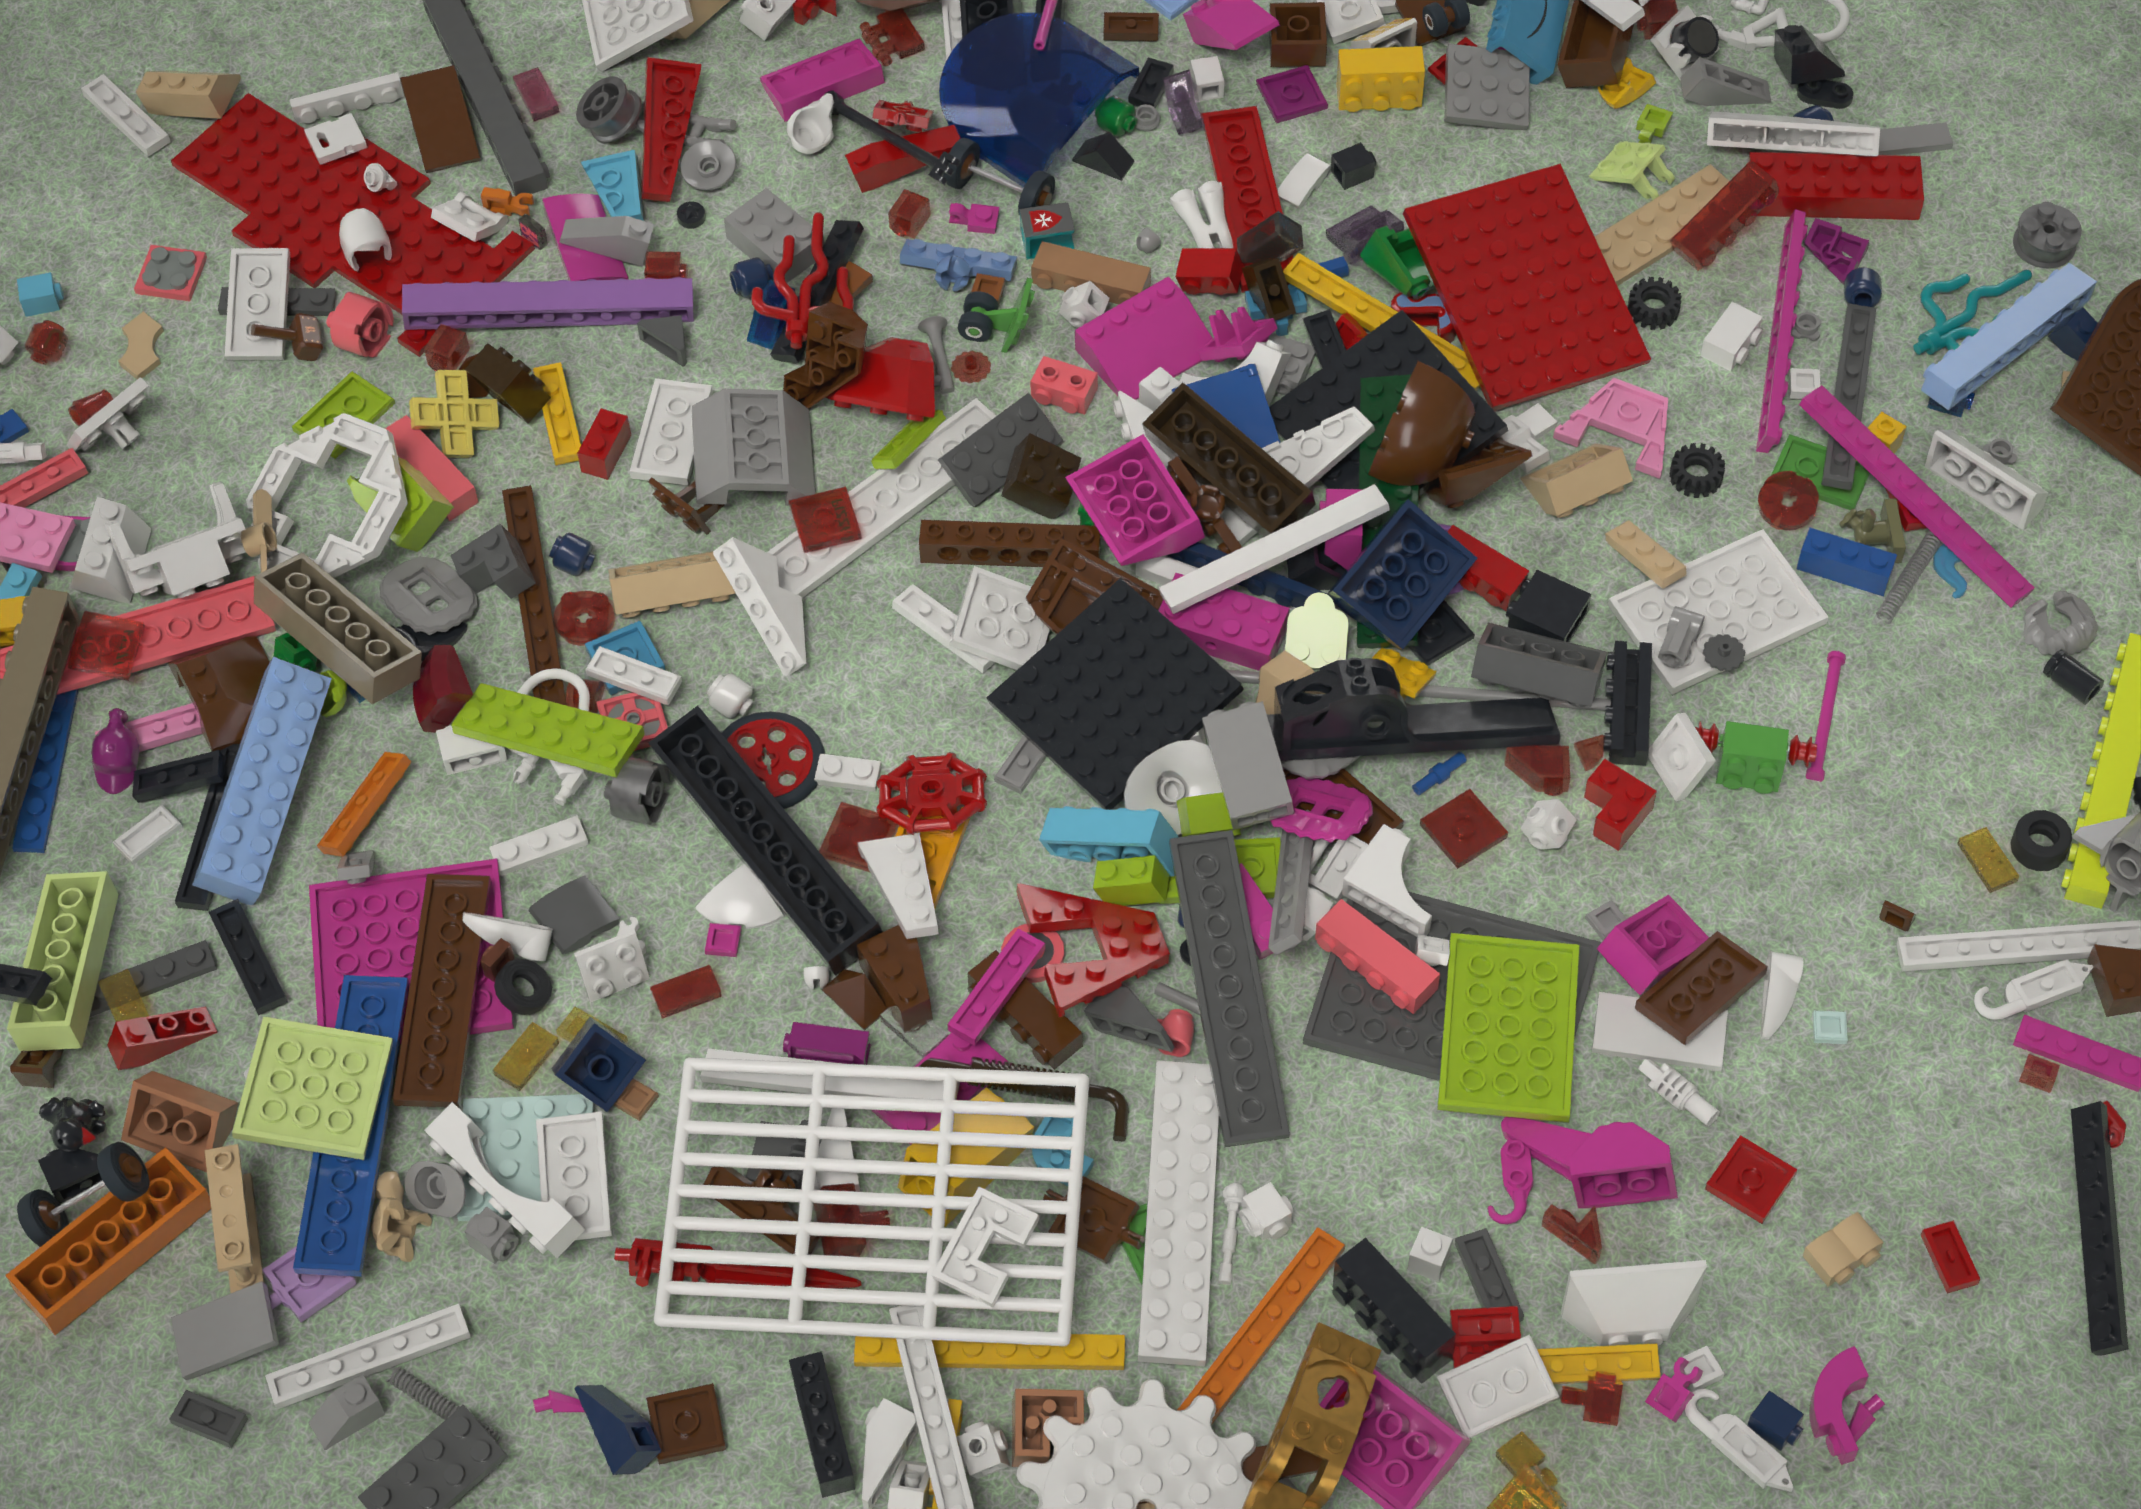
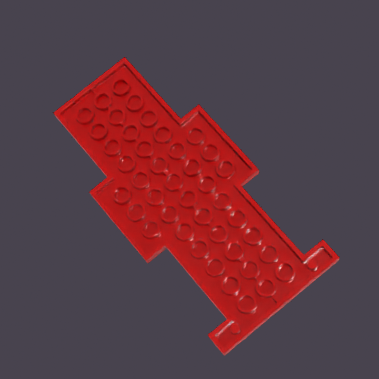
M249 93L171 160L173 167L248 215L231 230L234 237L251 248H288L290 251L289 272L311 287L317 288L335 271L384 304L389 305L401 315L402 284L501 282L535 250L533 243L514 231L506 236L495 248H492L481 240L474 242L432 219V209L415 199L431 184L430 179L365 137L367 148L320 165L306 138L305 128ZM319 139V142L323 148H327L329 146L327 142H325L322 139ZM371 163L380 164L397 182V186L393 190L383 188L378 192L370 191L364 182V173L367 166ZM365 208L373 212L381 220L390 240L392 257L391 260L385 259L383 246L380 247L379 251L354 252V257L359 270L355 271L349 265L343 253L339 229L341 220L347 213L355 209ZM449 329L405 330L397 340L400 345L420 357Z

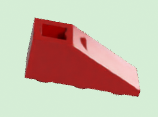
M205 1006L117 1021L107 1046L117 1069L124 1070L144 1066L216 1034L217 1029Z

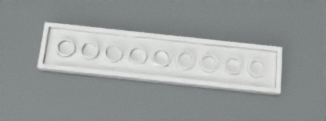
M977 398L940 424L896 469H879L844 496L846 497L844 499H838L842 500V502L838 503L837 509L845 508V510L835 513L837 509L830 505L831 510L827 509L831 514L833 524L832 521L828 520L830 515L826 509L824 510V519L830 535L836 538L833 512L838 529L836 539H832L829 536L824 520H822V511L811 519L809 524L808 522L805 524L811 527L803 525L800 527L802 528L800 531L799 529L770 549L767 553L777 557L779 587L802 598L954 486V482L941 466L938 459L996 417V415ZM843 511H845L847 518H845V514H843L842 517L838 520L836 514H838L839 517L840 514ZM846 519H848V522H849V525H850V526H847L848 523L846 522V523L840 528L838 522H840V525H841ZM845 528H851V530H847V533L850 534L852 532L853 535L844 536L840 533Z
M1156 1061L1138 1362L1205 1367L1219 1118L1209 1064Z

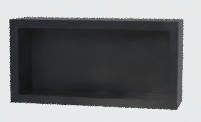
M1366 1237L1335 1261L1332 1286L1334 1297L1342 1306L1348 1304L1355 1312L1356 1321L1363 1329L1368 1330L1370 1328L1377 1335V1342L1385 1353H1393L1401 1361L1399 1362L1400 1368L1410 1379L1415 1377L1422 1384L1452 1360L1456 1333Z

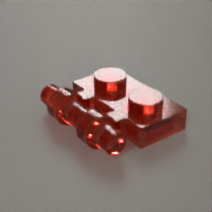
M904 10L881 13L876 15V25L871 26L868 22H863L859 27L863 40L866 44H870L873 49V56L880 60L885 67L892 63L893 60L890 57L892 53L896 52L899 59H903L925 50L924 41ZM885 36L888 41L881 43L879 38Z

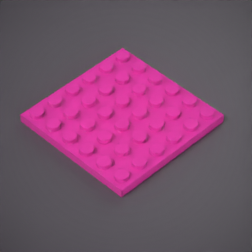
M498 859L366 877V881L356 884H349L347 880L309 885L317 1025L335 1028L344 975L408 978L409 983L411 982L427 874L490 876L491 889L487 916L504 918ZM483 939L481 959H482V955H483V953L485 952V950H486L489 946H492V944L488 943V942L485 941L484 939ZM481 962L470 1035L514 1029L513 1012L502 1005L496 996L495 982L485 977ZM402 1028V1034H401L400 1045H401V1041H402L403 1028Z

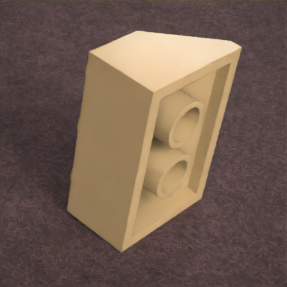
M168 70L146 71L136 93L147 112L151 114L221 119L241 80L240 74Z
M1596 443L1520 478L1544 512L1555 515L1557 518L1572 514L1574 512L1573 508L1580 505L1588 506L1598 502V497L1606 493H1618L1624 489L1623 485L1633 481L1623 449Z

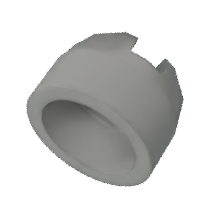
M1144 228L1136 239L1137 248L1145 253L1153 252L1161 244L1158 235L1148 228Z

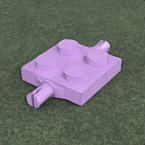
M296 1246L262 1269V1271L271 1283L274 1293L269 1295L272 1310L282 1303L294 1313L301 1323L357 1283L353 1276L295 1274L293 1265Z

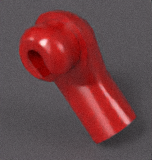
M2107 1100L2103 1103L2107 1106L2110 1147L2116 1148L2124 1142L2127 1126L2123 1118Z

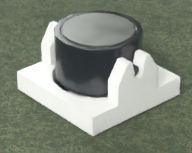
M1688 5L1682 7L1650 39L1680 81V77L1699 57L1709 60L1720 49L1718 47L1719 26L1712 24L1711 20L1713 18L1711 16L1702 14L1696 17Z

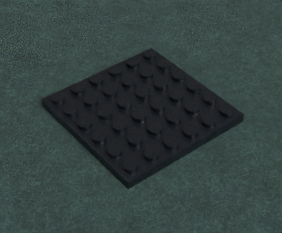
M1403 310L1396 313L1269 407L1277 433L1285 441L1294 437V433L1304 430V432L1321 425V421L1347 409L1355 407L1360 411L1361 378L1412 374L1417 362L1420 361L1455 381L1466 392L1474 406L1475 418L1470 431L1475 433L1468 449L1462 447L1451 467L1464 464L1509 430L1507 424ZM1360 444L1318 479L1326 489H1359ZM1439 477L1430 482L1420 484V496L1440 482Z
M1120 578L986 698L994 709L1099 806L1105 810H1112L1124 799L1127 779L1134 768L1145 757L1165 745L1189 740L1204 727L1203 717L1208 716L1213 711L1224 709L1244 688L1236 678Z

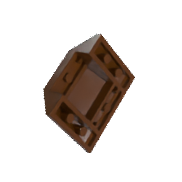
M1497 439L1464 464L1439 470L1440 482L1427 490L1426 494L1429 499L1438 502V504L1447 505V508L1462 506L1465 504L1464 500L1475 497L1531 458L1532 451Z
M257 637L241 638L168 662L179 687H185L199 715L201 732L211 752L241 743L264 672L270 663Z

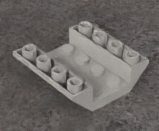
M722 389L692 406L697 504H726L728 490L784 491L785 506H815L810 420L807 407L783 390Z

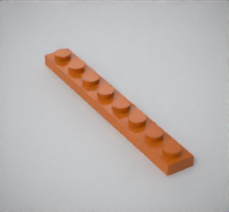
M1317 1227L1177 1410L1181 1411L1188 1408L1195 1397L1199 1395L1210 1396L1216 1404V1412L1212 1418L1213 1424L1335 1264V1261L1344 1252L1345 1244Z

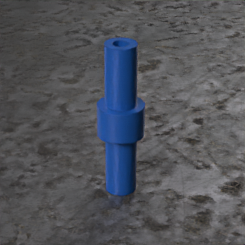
M1458 752L1444 763L1439 762L1429 769V774L1412 785L1413 791L1420 796L1436 783L1440 785L1450 778L1451 772L1467 761L1465 755L1462 752Z

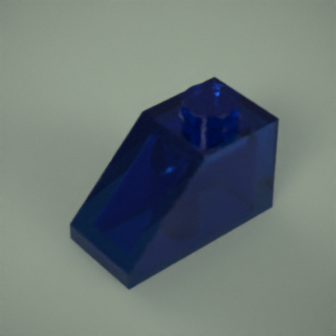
M769 280L763 289L764 303L787 309L785 297L778 291L774 281ZM754 309L747 342L772 350L786 321L766 317Z

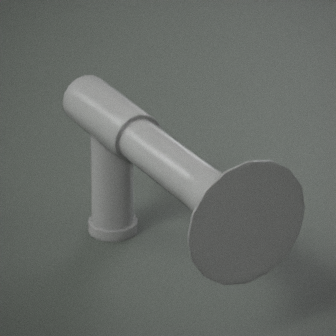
M931 316L922 320L918 324V329L923 333H927L931 340L938 374L934 376V387L940 386L942 394L954 392V385L941 337L942 329L947 326V320L941 316Z

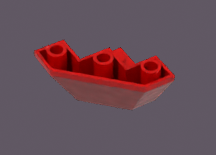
M890 337L866 347L861 374L826 398L834 400V406L851 408L852 404L871 407L870 413L887 415L888 411L907 414L906 419L920 422H924V416L934 418V362L928 344L920 341Z

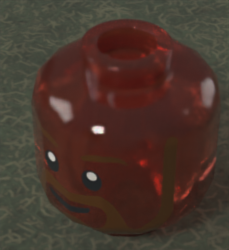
M43 320L42 323L34 324L25 342V348L31 354L30 359L43 365H47L48 361H59L68 342V337L64 333L65 329L49 320Z

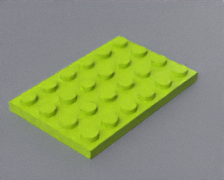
M1451 933L1437 1110L1569 1123L1579 945Z

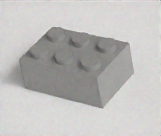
M767 188L724 218L727 239L750 259L759 257L765 265L770 264L773 275L776 266L782 261L784 237L787 235L794 237V260L792 267L785 274L787 283L815 263L811 252L812 225Z

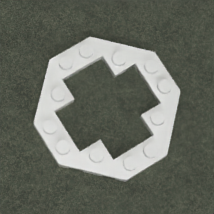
M346 413L335 417L333 423L323 428L317 426L299 435L300 439L289 445L283 443L275 447L251 489L246 502L248 510L252 513V518L253 494L257 490H266L272 499V528L277 538V549L267 553V570L299 554L281 546L294 521L288 516L275 512L301 461L323 469L336 444L371 457L358 482L365 487L378 491V494L352 542L329 534L316 560L310 558L335 578L378 557L408 504L393 434L387 429ZM258 557V558H257V560H258V565H259V569L261 570V568H260V557Z

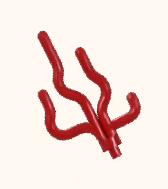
M820 212L813 215L811 252L817 264V269L802 281L799 302L794 290L785 280V274L792 267L794 260L795 239L792 235L784 237L782 261L776 266L773 275L775 286L787 301V309L765 304L763 301V290L760 287L752 289V305L758 313L766 317L786 321L785 337L791 341L790 346L793 349H800L802 342L807 340L809 311L820 307H810L811 289L826 277L829 268L828 260L822 248L824 215ZM840 267L837 270V292L842 300V306L853 310L854 299L848 288V269Z

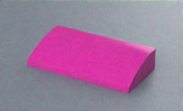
M860 39L853 40L760 77L766 93L784 122H787L795 111L808 106L813 101L820 100L830 90L837 92L845 99L885 83L881 64Z
M583 193L564 194L542 199L544 211L569 281H586L588 279L615 280L620 278L629 280L621 260L559 243L566 219L606 217L599 195Z

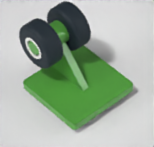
M1027 277L1013 308L998 310V301L986 292L975 291L969 293L963 305L964 314L961 315L958 323L959 334L970 341L984 342L991 337L993 328L1006 332L1001 352L1007 353L1011 344L1016 346L1021 329L1024 330L1029 317V313L1026 310L1027 307H1030L1035 291L1031 290L1033 279Z

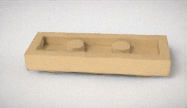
M1630 520L1605 533L1606 541L1612 548L1662 589L1686 576V566Z

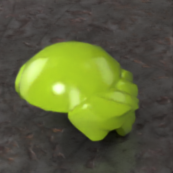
M327 670L320 673L332 678L320 715L324 717L336 715L342 710L347 700L346 682L335 672Z

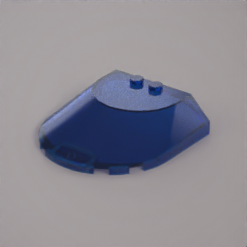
M1024 12L1004 15L973 29L950 53L942 70L939 86L941 109L948 126L955 125L960 138H968L978 143L980 146V158L1022 187L1025 186L1034 172L1038 170L1046 172L1063 146L1121 81L1130 76L1137 78L1140 75L1138 66L1076 26L1053 16L1044 49L1036 50L1034 48V41L1042 17L1041 13Z

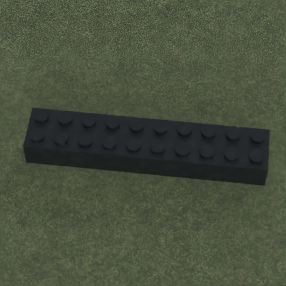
M698 705L648 742L660 762L667 766L669 773L740 860L756 876L775 903L835 976L858 959L857 944L883 932L875 918Z

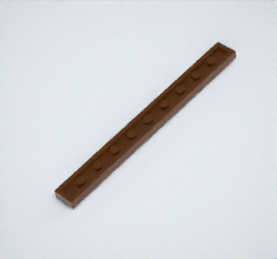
M531 485L502 490L508 532L518 540L536 584L518 594L530 675L533 676L543 670L561 669L534 496ZM546 680L533 688L534 697L567 706L563 680Z

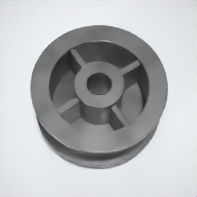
M615 76L605 77L594 83L584 93L577 106L576 118L583 128L591 130L593 137L597 141L602 143L612 142L636 128L637 119L641 111V99L634 91L627 90L626 84L622 79Z
M2051 202L2033 205L2027 208L2019 218L2018 229L2013 237L2014 249L2022 260L2035 267L2051 269L2063 266L2075 255L2076 245L2082 234L2081 224L2072 212Z

